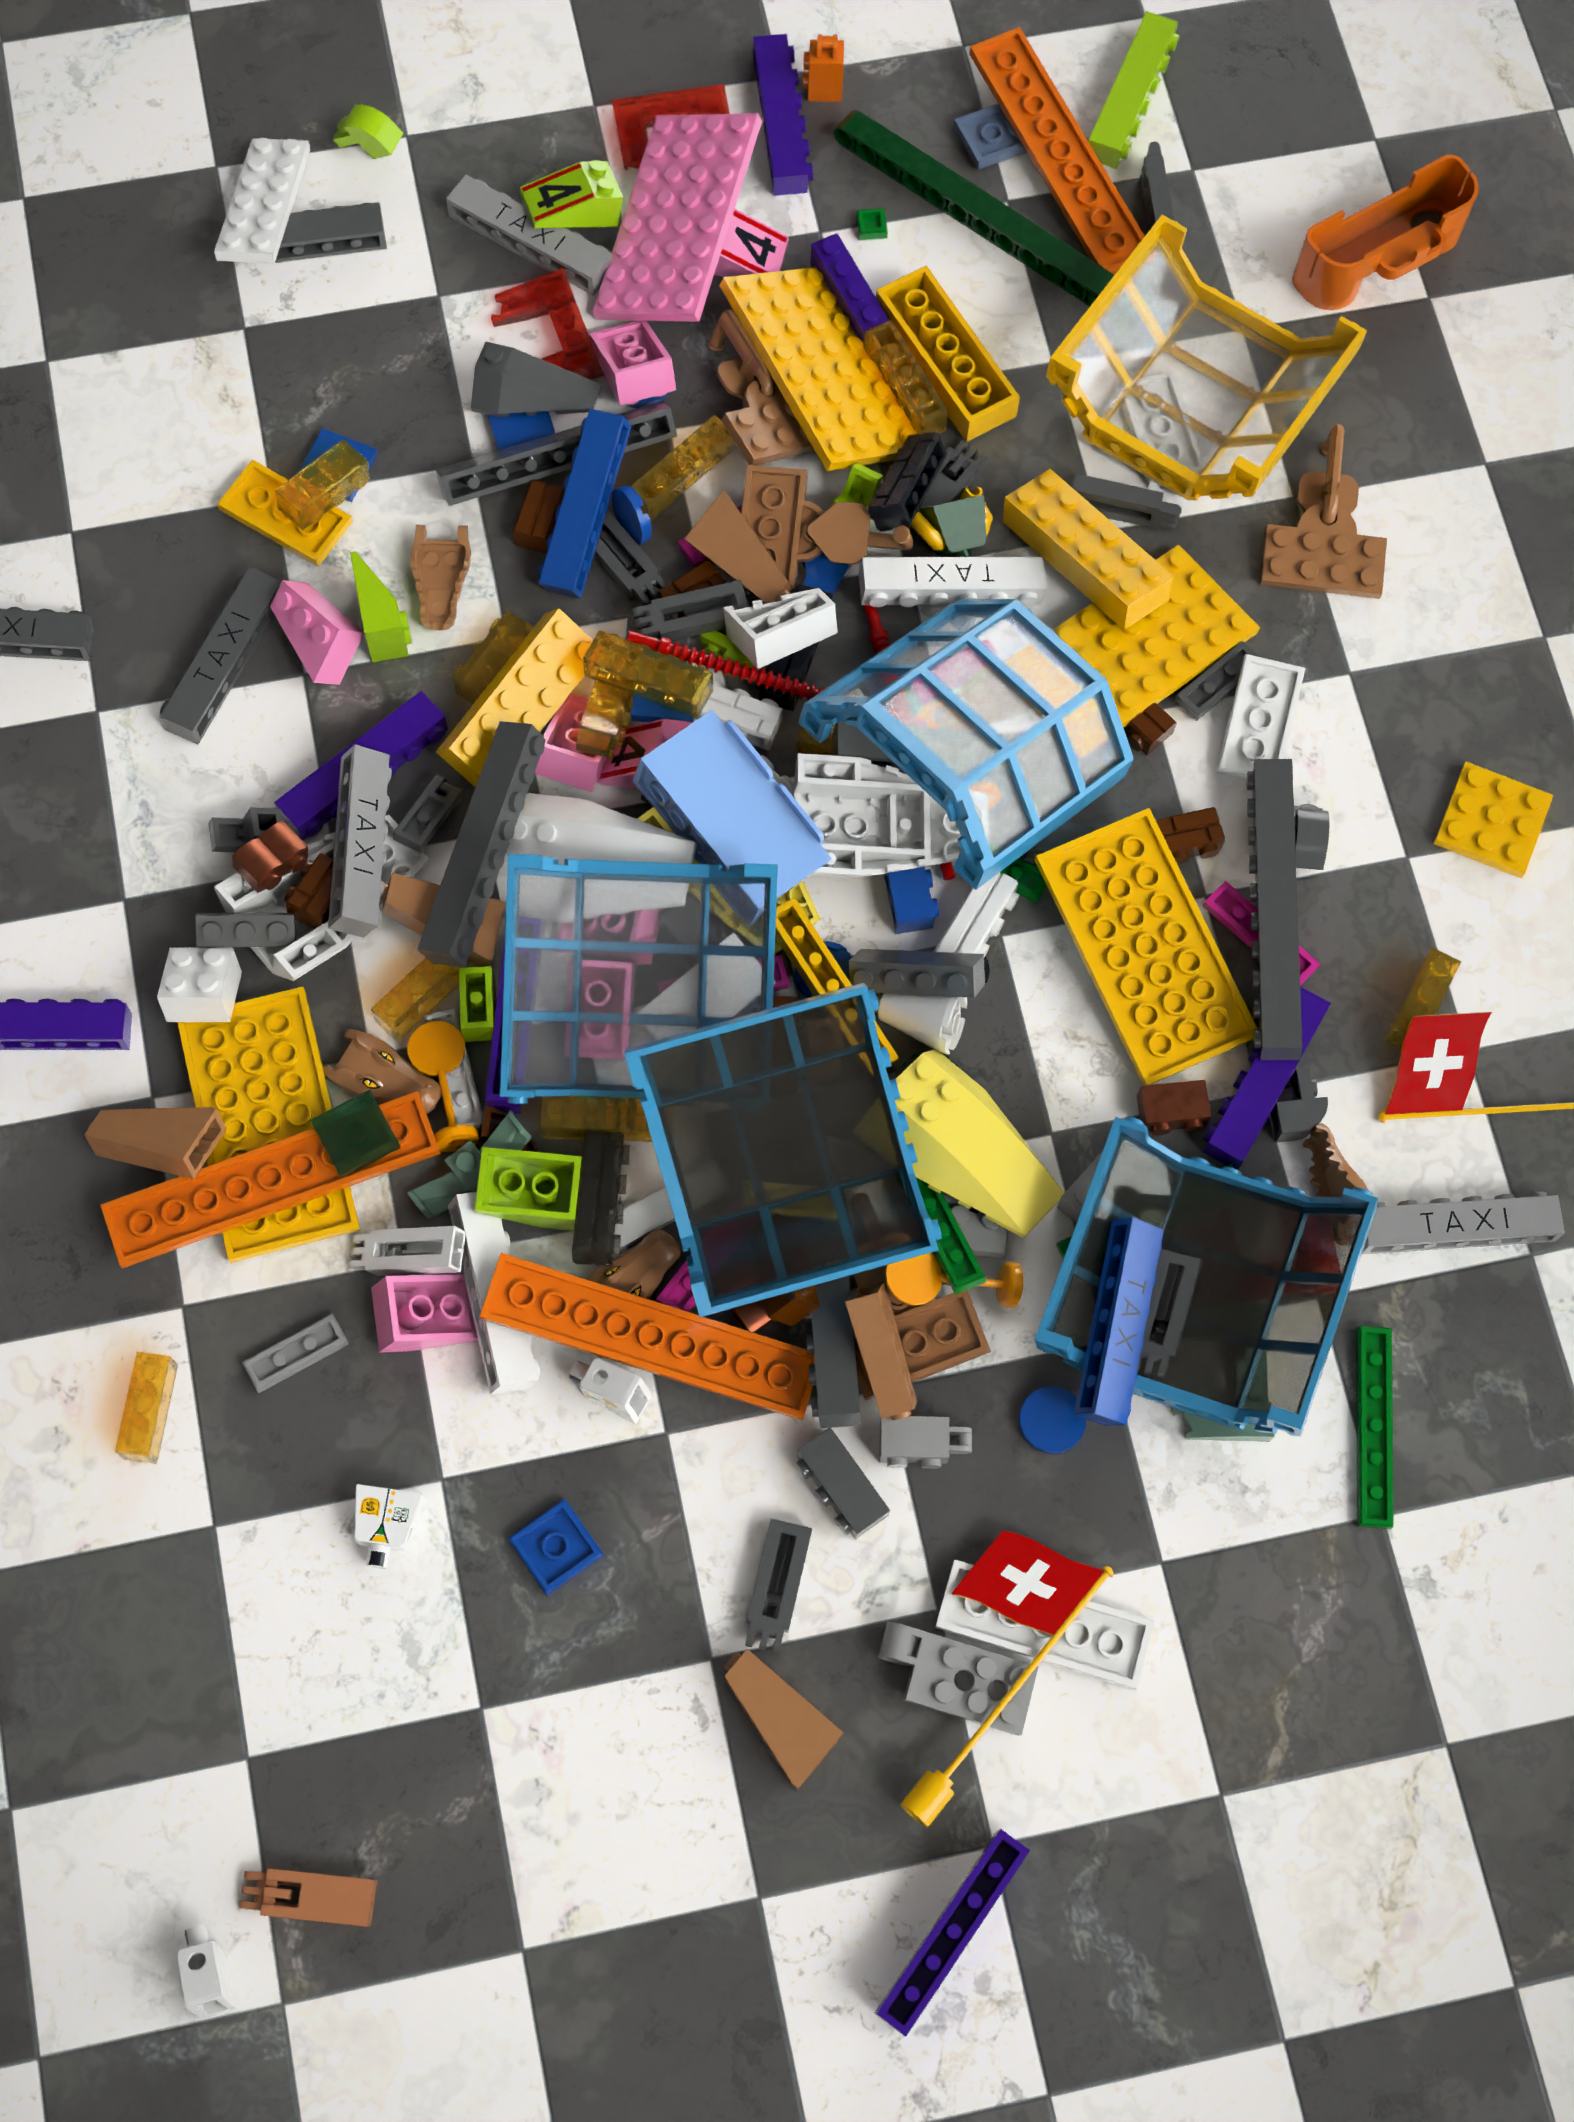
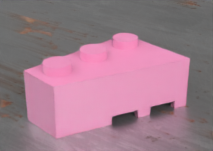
M282 580L270 608L313 683L340 685L363 638L364 631L309 583Z

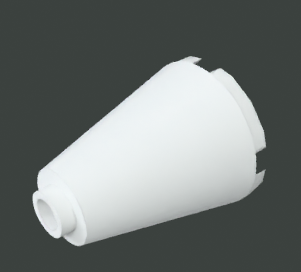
M889 993L878 995L877 1000L880 1009L875 1010V1012L878 1013L879 1020L943 1054L949 1055V1049L954 1050L956 1048L965 1023V1018L961 1017V1007L967 1009V997Z

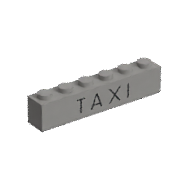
M466 174L446 198L450 218L593 296L601 287L606 269L612 262V254L605 247L595 245L584 239L578 232H571L566 228H534L525 205L523 206L512 200L506 193H499L488 187L482 180H475Z
M354 744L341 757L328 928L364 938L379 926L382 919L379 903L384 889L381 874L386 861L383 845L388 832L385 815L390 803V797L387 795V786L391 779L392 770L389 768V754Z
M1533 1192L1521 1198H1515L1514 1194H1501L1490 1200H1482L1481 1196H1469L1459 1202H1450L1449 1198L1433 1199L1428 1204H1418L1416 1200H1406L1397 1203V1206H1385V1203L1378 1202L1362 1254L1556 1242L1565 1234L1559 1196H1547L1546 1192ZM1359 1223V1225L1357 1226L1358 1233L1361 1227V1223Z

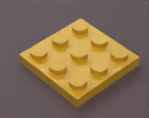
M1465 761L1433 844L1522 879L1526 873L1554 795Z

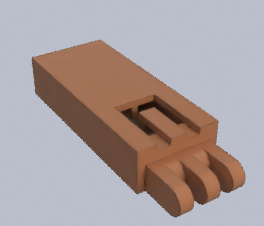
M267 1868V1873L244 1871L243 1878L250 1881L257 1880L256 1887L242 1886V1894L255 1895L254 1902L249 1900L239 1901L238 1908L259 1910L262 1916L371 1927L377 1880ZM278 1885L301 1887L298 1904L275 1902L276 1898L291 1899L292 1890L277 1888Z

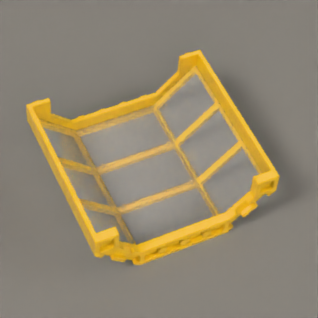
M1161 215L1050 357L1046 377L1051 385L1057 384L1064 397L1061 401L1071 417H1078L1085 428L1082 434L1087 442L1186 500H1198L1200 496H1210L1211 499L1230 498L1232 494L1240 493L1243 497H1253L1357 354L1367 330L1341 316L1333 335L1300 338L1294 335L1291 331L1273 323L1265 316L1259 315L1245 307L1242 303L1222 294L1216 288L1201 282L1182 249L1187 228Z

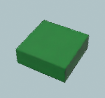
M885 208L856 210L859 240L887 238L888 229Z

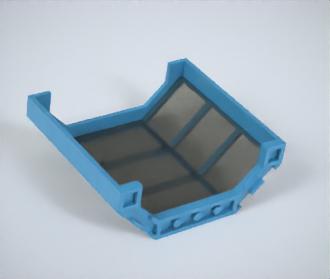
M865 983L624 1050L633 1086L636 1087V1090L644 1089L646 1095L641 1097L640 1101L683 1251H691V1255L687 1256L686 1260L690 1285L699 1317L939 1250L936 1240L942 1239L937 1219L930 1220L912 1166L913 1163L918 1162L913 1143L906 1144L903 1133L909 1130L904 1111H897L895 1100L900 1098L896 1080H889L886 1067L892 1066L887 1047L880 1048L874 1022L876 1020L874 1010L880 1009L875 990H868Z
M1115 1117L1034 1340L1037 1348L1045 1353H1053L1064 1357V1363L1082 1372L1112 1220L1129 1217L1137 1218L1164 1229L1162 1237L1163 1250L1198 1258L1202 1264L1176 1359L1170 1358L1165 1379L1157 1377L1158 1368L1160 1367L1159 1363H1155L1152 1375L1145 1374L1147 1360L1142 1359L1141 1367L1137 1372L1133 1394L1234 1429L1244 1430L1245 1425L1254 1424V1430L1258 1432L1277 1434L1279 1429L1288 1432L1287 1434L1291 1436L1301 1437L1377 1209L1378 1198L1372 1196V1192L1360 1187H1353L1352 1190L1344 1188L1342 1197H1309L1305 1195L1306 1193L1296 1187L1280 1188L1274 1186L1271 1180L1256 1176L1254 1179L1242 1176L1240 1171L1225 1166L1219 1169L1210 1166L1208 1161L1199 1157H1191V1159L1181 1157L1151 1139L1148 1134V1128L1144 1126L1142 1121L1133 1117H1125L1124 1119ZM1154 1319L1149 1340L1154 1341L1156 1328L1167 1332L1169 1323Z

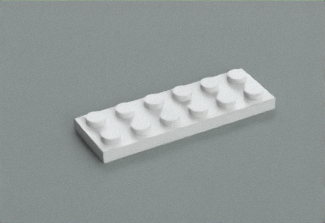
M252 138L214 250L217 261L275 263L310 153L308 141Z
M954 1559L935 1628L1035 1658L1052 1635L1017 1624L979 1602L951 1595L974 1566ZM1089 1601L1042 1661L1136 1690L1154 1621Z

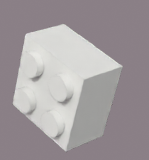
M233 947L169 948L157 995L167 1022L231 1021L242 974Z

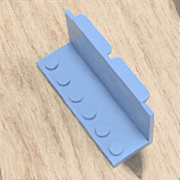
M713 710L640 759L633 783L652 807L656 808L676 835L697 843L694 858L699 864L723 865L722 871H729V865L778 864V899L832 859L821 846L824 836L820 829L782 783L777 784L773 779L771 768L735 723L731 720L723 723ZM715 884L749 929L761 921L766 912L767 884Z

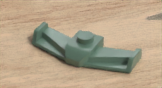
M509 1110L506 1117L482 1147L522 1150L532 1136L513 1111ZM469 1140L445 1160L452 1172L407 1192L419 1210L428 1219L449 1210L448 1205L456 1194L477 1192L482 1147L479 1150L473 1141Z

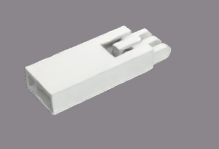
M456 1226L371 1230L370 1234L354 1235L353 1243L363 1245V1247L352 1248L351 1256L361 1257V1260H351L349 1268L353 1270H366L377 1276L460 1273L466 1232ZM407 1244V1249L402 1250V1254L406 1256H400L401 1251L395 1248L388 1251L389 1245Z

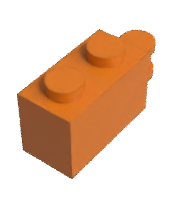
M817 34V40L810 39L809 52H804L803 70L808 71H803L802 89H808V101L842 102L844 40H838V35L822 36V34Z

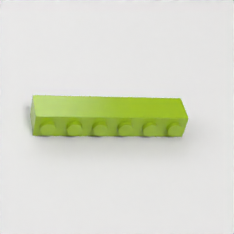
M1146 11L1088 140L1101 164L1117 169L1121 159H1127L1132 146V142H1129L1131 136L1136 138L1142 121L1139 118L1141 115L1146 116L1151 104V99H1149L1150 93L1155 95L1159 87L1161 78L1158 75L1160 72L1165 73L1170 60L1168 53L1169 51L1174 52L1180 36L1175 34L1178 21Z

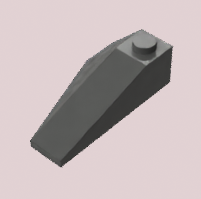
M485 342L475 364L471 410L495 417H509V413L526 412L527 416L537 415V412L554 411L556 414L589 412V409H594L602 390V385L513 347Z

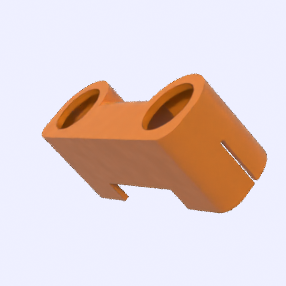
M1444 155L1414 171L1410 183L1406 187L1343 220L1345 212L1341 210L1311 226L1307 231L1293 273L1292 281L1294 286L1306 301L1313 306L1323 310H1338L1354 301L1363 278L1377 272L1384 279L1394 280L1431 261L1440 254L1448 252L1457 244L1478 195L1479 184L1473 172L1470 173L1471 169L1460 157ZM1435 212L1442 215L1439 224L1427 220L1412 229L1410 226L1412 218L1419 213Z

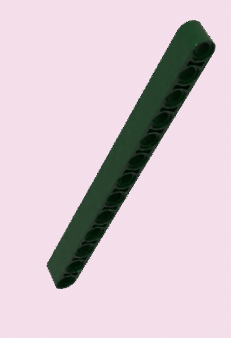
M855 109L852 110L834 129V137L842 147L1089 307L1114 277L1113 273L863 112ZM1134 288L1146 310H1148L1150 307L1148 298L1141 291ZM1121 291L1103 314V316L1115 324L1128 330L1132 329L1140 320L1123 291Z

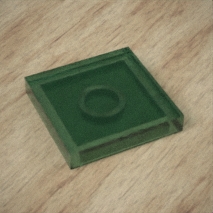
M370 1089L310 1120L341 1179L401 1148Z

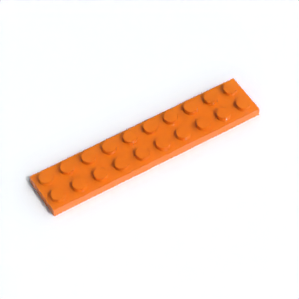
M1017 27L970 46V57L1089 259L1115 275L1145 236L1022 29ZM1152 251V253L1145 260V262L1153 259L1155 254L1154 251Z
M416 1091L201 1168L194 1179L179 1176L106 1202L100 1206L119 1265L123 1269L441 1153L419 1092Z
M500 1253L479 1319L798 1420L804 1419L813 1385H810L808 1365L815 1364L814 1354H808L806 1349L706 1317H699V1315L504 1253Z

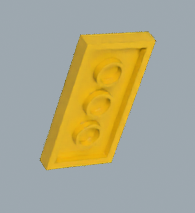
M253 459L217 503L219 510L317 567L320 566L353 523L351 515Z

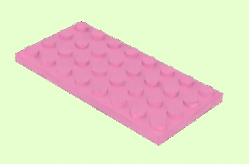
M758 113L656 115L611 253L612 262L606 269L592 312L597 320L700 321L762 123Z

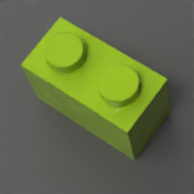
M492 967L459 968L460 1023L465 1042L490 1041L493 1038L496 1013L495 979Z

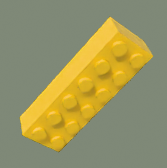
M927 265L876 290V299L891 322L890 334L966 442L1017 417L1020 396Z
M1048 469L1005 497L1003 523L1123 630L1169 601L1173 575L1053 470Z
M559 608L545 613L436 753L476 788L499 722L528 723L541 732L604 650Z

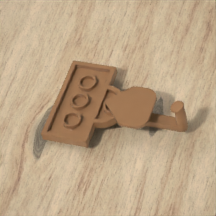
M732 310L723 311L712 333L711 340L708 342V347L714 351L723 350L725 348L723 342L727 335L741 357L722 362L717 369V376L728 393L743 399V409L726 412L721 421L749 465H761L815 451Z
M1336 424L1331 428L1325 443L1321 446V452L1327 456L1326 472L1310 471L1305 473L1299 481L1297 502L1305 512L1300 517L1297 527L1267 524L1265 528L1260 585L1376 599L1381 598L1387 538L1357 534L1356 523L1351 513L1355 511L1358 504L1359 486L1353 477L1341 474L1344 427L1342 424Z
M747 465L742 516L792 586V589L789 591L791 593H795L798 563L810 562L821 556L822 553L832 563L853 565L861 562L862 557L866 556L867 547L910 550L913 546L910 530L903 525L896 527L893 534L869 532L871 518L868 509L862 504L837 502L824 512L815 503L806 501L807 470Z
M858 1194L852 1199V1209L860 1214L870 1240V1244L857 1249L859 1256L911 1241L910 1238L903 1234H892L885 1237L869 1197L864 1194ZM886 1265L853 1274L858 1287L883 1280L886 1283L884 1274ZM887 1287L890 1302L896 1305H892L912 1383L991 1352L968 1290L956 1295L953 1292L936 1300L932 1299L924 1305L911 1306L900 1302L891 1294ZM854 1332L858 1383L863 1397L867 1401L875 1398Z

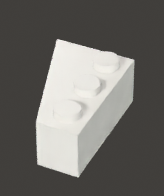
M820 588L781 595V601L763 604L762 600L752 601V607L734 610L733 605L723 607L727 637L757 669L838 633L835 603Z

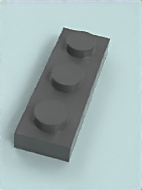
M1242 641L1177 694L1175 701L1193 719L1199 720L1236 689L1244 655L1259 656Z
M197 913L195 915L197 947H287L296 941L295 913Z

